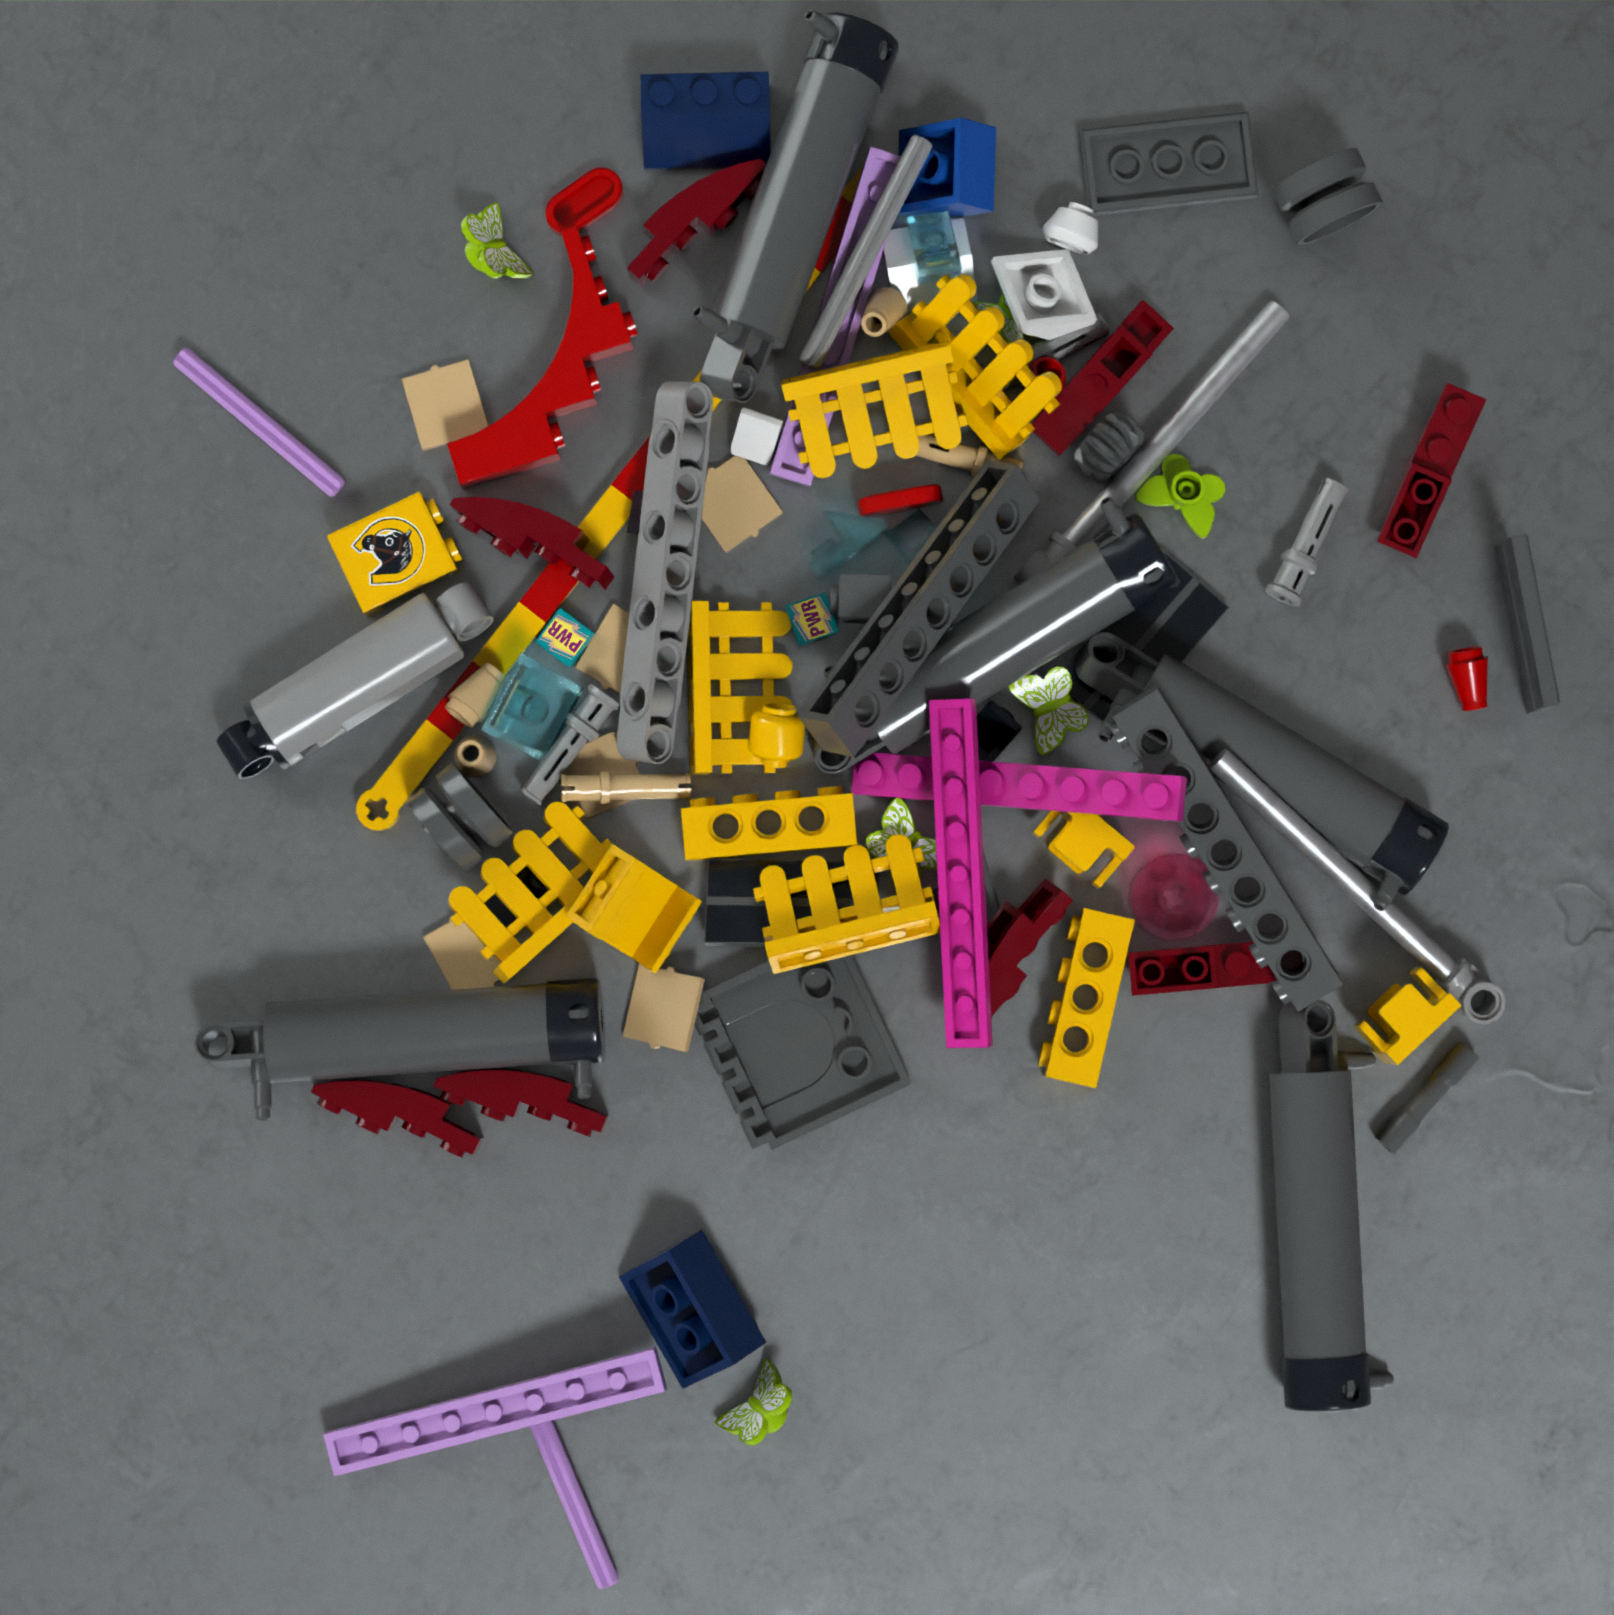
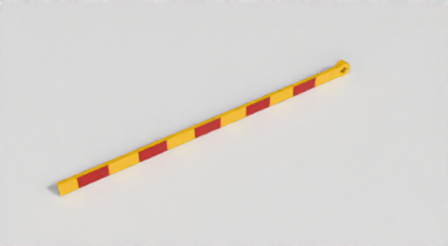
M863 165L843 191L806 293L835 258ZM701 371L692 382H700ZM713 398L712 413L723 399ZM650 436L578 526L590 539L583 551L596 560L628 521L634 491L644 490ZM558 561L556 566L547 565L372 789L367 790L360 796L356 804V814L363 826L373 831H382L392 828L397 823L400 817V809L466 727L446 710L445 706L450 701L448 695L481 668L485 662L493 665L506 676L579 583L568 575L572 570L561 561ZM382 798L386 799L388 803L385 809L389 812L386 819L377 817L372 821L368 817L371 812L368 807L369 803L372 800L379 802Z

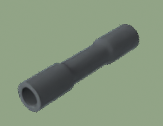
M1459 1042L1438 1065L1433 1076L1410 1102L1393 1116L1375 1139L1395 1155L1419 1128L1421 1121L1449 1089L1456 1086L1480 1059L1477 1054L1464 1043Z

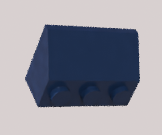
M769 71L640 74L644 171L725 169L756 159H761L767 164L771 154Z
M703 1230L673 1244L619 1276L682 1389L733 1366L767 1343Z

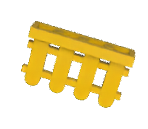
M960 274L953 279L945 275L936 283L937 287L941 290L928 305L923 300L912 309L913 312L898 321L888 333L903 351L949 340L954 362L946 364L947 372L956 370L958 383L950 384L956 411L959 415L966 414L968 425L1000 461L1021 446L1031 436L1030 434L1035 428L1030 422L1043 409L1050 414L1060 405L1055 397L1062 389L1061 380L1055 373L1049 371L1036 377L1027 366L1033 358L1031 345L1023 339H1017L1008 345L998 333L1005 324L1003 313L993 306L987 307L980 312L970 301L976 293V284L969 275ZM960 312L969 324L955 337L946 325ZM988 344L998 356L983 369L974 357ZM1016 376L1026 389L1012 402L1002 389Z
M949 340L782 379L781 386L785 402L794 400L796 408L788 409L790 421L799 420L806 450L798 452L800 464L809 462L810 469L816 477L828 478L834 473L836 468L834 456L850 452L854 464L859 468L867 469L872 467L877 461L876 446L893 443L895 453L903 459L913 458L918 453L920 447L919 436L935 433L936 441L942 448L953 449L958 446L961 441L960 427L967 426L968 422L965 413L960 415L956 413L950 384L958 383L956 370L947 372L946 364L954 362ZM921 371V379L905 382L904 374ZM879 381L880 388L863 392V383ZM925 390L932 421L915 425L908 394ZM837 391L838 398L821 401V393ZM883 400L890 431L873 435L866 404ZM841 410L848 441L831 444L825 413Z
M691 601L687 640L690 775H708L712 773V766L719 765L720 774H732V765H762V758L756 757L749 751V739H732L731 723H750L752 714L762 709L764 703L778 702L793 705L791 700L785 696H774V680H781L791 673L793 665L787 655L773 653V637H782L787 634L791 629V622L787 613L772 611V602H761L760 611H729V602H718L717 611H709V601ZM761 637V653H730V638ZM710 638H717L718 654H710ZM711 680H718L719 696H711ZM730 680H762V696H731ZM711 723H719V739H712ZM763 765V773H776V768Z
M562 802L549 804L544 811L543 819L551 830L541 838L531 830L519 831L512 840V849L519 857L508 867L501 859L490 858L480 868L481 879L487 885L481 892L476 895L470 888L459 886L454 888L449 894L448 904L455 913L449 920L456 928L463 922L485 946L479 953L486 961L492 955L498 960L500 965L495 968L493 973L503 984L509 981L573 923L565 916L584 888L577 879L587 870L592 875L612 845L608 838L600 843L579 820L585 814L579 806H576L571 811ZM557 838L580 861L571 871L548 848ZM526 866L549 890L540 899H537L516 876ZM494 894L517 918L507 928L484 904ZM557 899L564 907L552 916L546 907ZM525 927L532 936L521 945L514 936Z
M897 834L891 836L886 842L887 856L870 859L869 852L864 846L852 845L844 852L845 866L829 870L827 862L823 857L812 855L807 857L802 863L803 876L787 880L785 872L779 866L771 865L764 868L760 874L761 887L753 888L756 902L765 901L770 926L762 928L767 957L773 974L939 934L940 923L931 887L922 889L916 863L924 861L921 847L912 849L910 840L904 835ZM891 869L897 895L880 899L874 873ZM849 880L854 905L838 909L832 884ZM807 890L812 916L796 920L790 894Z

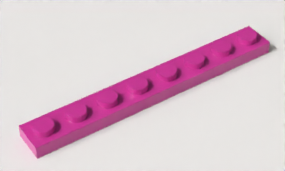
M976 698L929 700L946 1048H989L993 1045Z
M872 753L854 764L851 793L861 796L934 801L932 757ZM979 761L981 805L1183 822L1187 778L1183 776Z

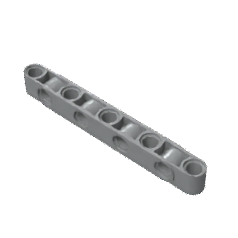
M666 381L658 389L655 399L621 682L620 714L617 732L618 752L624 759L631 761L662 764L669 759L674 747L710 448L709 434L713 395L710 388L702 382Z

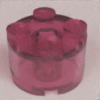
M1183 854L1160 856L1144 864L1132 878L1128 890V909L1137 926L1149 936L1163 941L1185 940L1204 931L1214 919L1219 904L1218 895L1213 893L1202 875L1208 868L1199 860L1192 859L1191 856ZM1177 887L1180 890L1178 897L1183 900L1182 905H1173L1169 909L1166 906L1167 899L1163 896L1164 890L1171 891Z

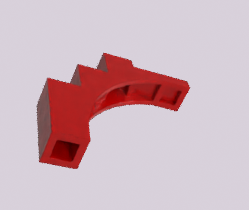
M577 225L561 230L573 269V295L567 326L554 359L533 390L513 410L479 432L447 443L459 484L463 490L561 460L558 448L565 447V443L558 422L550 424L549 419L597 405L594 393L602 390L594 366L586 369L585 364L633 350L630 338L638 334L631 311L622 313L619 301L602 306L601 302L609 300L602 276L593 278L589 262L596 260V256L589 235L580 237Z

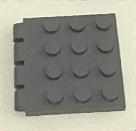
M852 955L773 974L770 963L767 961L709 988L701 994L702 1002L699 1003L694 1025L699 1036L713 1029L716 1030L719 1036L704 1043V1047L718 1075L732 1068L737 1075L722 1082L735 1113H740L752 1107L755 1115L740 1121L752 1149L768 1142L771 1150L912 1084Z

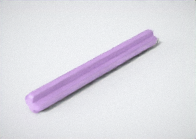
M184 348L179 352L173 361L177 369L328 496L334 497L343 488L345 480L342 476L191 349Z
M554 1421L529 1426L596 1586L599 1589H604L618 1582L619 1575Z

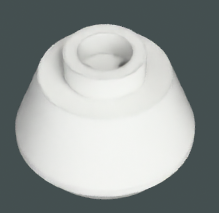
M1069 202L1068 208L1059 207L1042 228L1045 239L1069 251L1085 255L1090 254L1098 247V221L1091 217L1093 210L1074 202Z

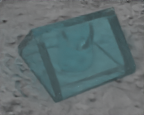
M521 653L481 730L487 735L541 762L544 755L560 736L566 724L564 723L566 721L565 717L568 713H572L584 688Z

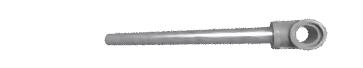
M1270 301L1063 535L1055 531L1049 537L1050 543L1047 547L1043 548L1041 546L1013 578L1021 584L1091 542L1093 537L1108 523L1100 506L1101 501L1107 497L1112 498L1120 508L1126 503L1290 318L1287 311L1278 303Z
M1228 749L1222 750L1215 756L1209 765V769L1437 978L1436 983L1462 1005L1458 1008L1459 1012L1473 1022L1484 1025L1493 1023L1501 1017L1505 1010L1506 1000L1504 993L1498 986L1492 983L1464 956L1454 959L1393 902L1389 903L1386 910H1377L1374 907V901L1379 889ZM1486 990L1487 998L1485 1003L1479 1008H1472L1471 999L1473 995L1478 991Z

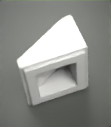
M742 407L730 453L765 466L769 465L779 441L783 421L773 416Z

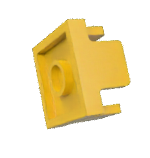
M1049 811L1031 834L1039 839L1059 815L1064 818L1066 825L1048 845V850L1076 874L1087 871L1102 852L1110 857L1109 862L1091 882L1097 889L1105 883L1121 862L1135 848L1131 842L1098 815Z
M1415 967L1409 974L1430 996L1427 1000L1412 984H1405L1403 987L1399 984H1393L1367 1008L1366 1013L1386 1034L1384 1040L1364 1020H1358L1353 1025L1354 1029L1374 1049L1373 1052L1385 1064L1399 1065L1462 1006L1450 993H1446L1422 967Z

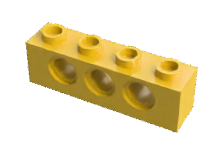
M843 786L818 788V796L802 798L800 790L775 792V800L758 801V794L732 796L733 804L716 805L715 798H698L689 800V808H681L686 861L842 848L857 845L853 793L844 794ZM814 807L823 813L824 823L820 829L807 831L801 827L799 816L806 808ZM773 811L781 818V827L773 835L762 834L757 829V818L763 812ZM722 815H731L738 821V831L732 838L722 839L714 832V823Z
M1087 908L1081 909L1080 916L1072 915L1066 939L1074 941L1070 958L1062 957L1057 976V982L1064 983L1060 1000H1052L1047 1024L1054 1025L1051 1042H1042L1038 1059V1066L1045 1067L1043 1076L1092 1088L1097 1087L1134 926V919ZM1092 942L1100 944L1105 950V960L1097 968L1089 967L1082 957L1084 948ZM1082 984L1091 986L1096 994L1094 1005L1086 1010L1078 1008L1073 1001L1074 990ZM1073 1026L1080 1027L1086 1034L1084 1047L1075 1052L1068 1050L1063 1043L1064 1033Z

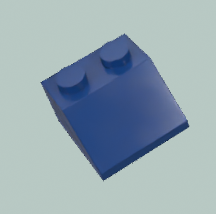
M961 117L899 130L898 156L903 154L913 135L921 136L932 143V149L899 215L966 217L994 212L996 127Z

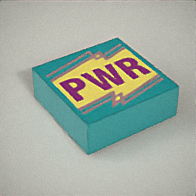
M825 592L785 605L799 647L839 634L834 615H830V604Z
M559 608L535 642L567 667H572L597 633L566 609Z

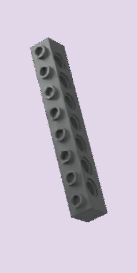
M992 461L984 463L798 717L823 751L855 757L1040 502V499L1018 465Z
M1157 685L1153 686L1113 711L1112 717L1116 723L1111 725L1110 729L1123 749L1129 745L1132 747L1139 759L1133 763L1138 773L1165 775L1174 766H1181L1189 771L1190 778L1186 783L1183 822H1179L1185 833L1179 836L1191 858L1194 859L1200 855L1208 870L1203 872L1202 875L1213 893L1218 895L1223 892L1231 907L1225 911L1237 931L1240 932L1246 928L1254 941L1248 948L1259 966L1264 968L1269 965L1277 979L1271 982L1283 1004L1286 1005L1292 1001L1299 1012L1342 986L1343 983L1340 975ZM1151 729H1158L1164 732L1167 736L1164 747L1156 751L1146 749L1141 742L1145 732ZM1197 803H1205L1213 809V815L1208 822L1196 824L1188 817L1190 808ZM1220 840L1231 841L1236 846L1235 854L1228 860L1216 859L1211 854V849L1216 842ZM1243 877L1256 879L1259 883L1257 892L1249 897L1238 895L1234 887L1239 879ZM1265 914H1276L1282 919V924L1277 931L1264 933L1257 927L1259 919ZM1296 950L1305 956L1303 964L1293 970L1284 968L1280 964L1282 956L1288 951Z

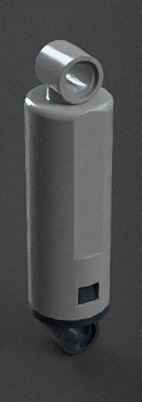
M462 582L449 588L437 598L435 604L426 593H421L244 704L243 709L249 720H244L229 727L218 737L216 742L238 779H248L263 772L274 760L283 770H287L464 657V650L459 641H466L481 634L492 624L493 616L471 582Z

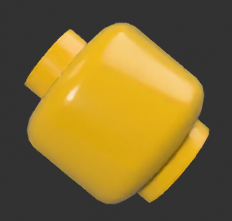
M769 702L764 703L762 709L752 714L748 748L753 755L762 758V765L772 768L787 767V761L797 759L802 755L806 726L798 717L799 713L796 712V706L786 703Z

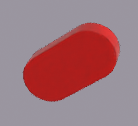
M594 168L554 195L547 203L545 210L546 220L552 231L562 236L561 230L577 225L580 233L616 208L623 196V186L619 176L608 168Z
M930 484L860 498L857 505L860 518H869L940 504L944 500L941 486Z

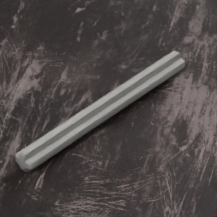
M913 135L910 138L799 356V360L803 364L814 369H818L822 365L932 149V143L918 135Z

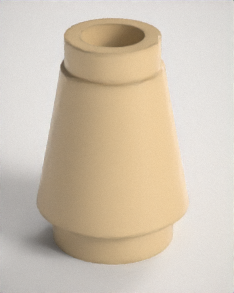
M883 287L876 289L870 294L861 321L862 329L866 334L878 337L892 329L898 321L907 316L908 307L902 293L893 288Z
M485 662L481 668L448 695L450 701L445 706L446 710L459 722L472 728L477 721H483L502 682L505 680V676L493 665Z
M470 735L463 738L457 744L454 751L456 766L464 775L469 777H482L488 774L496 763L497 755L494 745L489 739L480 735ZM470 746L472 748L477 747L479 750L478 758L472 762L465 759L467 757L465 751Z

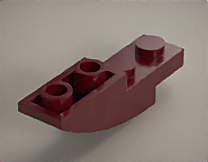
M756 159L719 170L690 185L660 207L643 224L644 233L651 241L627 267L629 277L640 287L648 280L652 283L657 281L669 267V263L666 261L677 248L682 252L695 239L698 234L695 228L698 225L710 236L718 228L721 231L726 230L738 216L739 212L736 208L746 197L750 200L754 199L767 164L761 159Z
M1141 300L1089 360L1066 383L1065 388L1055 397L1060 405L1050 414L1043 409L1031 423L1035 428L1033 433L1054 453L1060 456L1138 372L1174 328L1150 305Z
M1445 382L1400 480L1377 542L1417 559L1452 482L1451 477L1487 399Z
M487 497L453 498L449 504L459 515L456 519L459 525L476 536L480 530L493 537L490 544L510 558L516 552L527 560L535 549L534 553L549 564L556 566L558 561H561L572 570L568 575L588 589L594 583L606 590L615 577L607 566L583 551L590 539L580 528L549 512L520 502Z
M1047 879L1040 883L1019 909L1005 901L987 924L991 1019L1005 1001L1016 995L1020 984L1027 977L1017 967L1018 963L1035 950L1039 939L1051 926L1057 924L1064 917L1067 907L1073 902L1063 890Z
M1254 941L1128 953L1132 996L1268 984L1277 978L1269 965L1261 968L1253 957L1248 946L1253 944ZM1296 950L1288 951L1282 956L1280 964L1286 969H1297L1303 964L1302 953Z
M513 1069L465 1071L436 1078L433 1087L443 1090L440 1098L460 1106H464L466 1100L482 1105L481 1114L502 1122L505 1121L507 1115L513 1118L516 1117L522 1103L529 1105L527 1113L547 1121H551L552 1116L556 1115L569 1120L568 1129L591 1137L593 1130L600 1133L604 1130L609 1117L608 1114L569 1100L575 1083L531 1071Z
M339 1080L314 1084L311 1093L320 1097L317 1102L319 1106L338 1115L344 1109L358 1116L355 1122L357 1125L375 1134H379L381 1129L385 1131L392 1130L396 1121L400 1118L404 1120L401 1126L403 1129L421 1138H425L428 1132L443 1140L440 1145L442 1149L463 1158L465 1152L471 1155L476 1154L484 1137L446 1119L454 1103L414 1087L386 1081Z

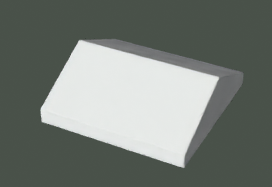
M964 218L891 229L889 231L883 249L889 288L898 290L904 296L908 307L907 314L912 313V309L922 300L928 305L941 291L936 283L945 275L953 279L960 274H966L975 282L972 254ZM977 291L975 295L971 298V302L978 301Z
M1068 249L996 256L991 260L1019 333L1052 340L1095 324L1097 320L1096 314Z

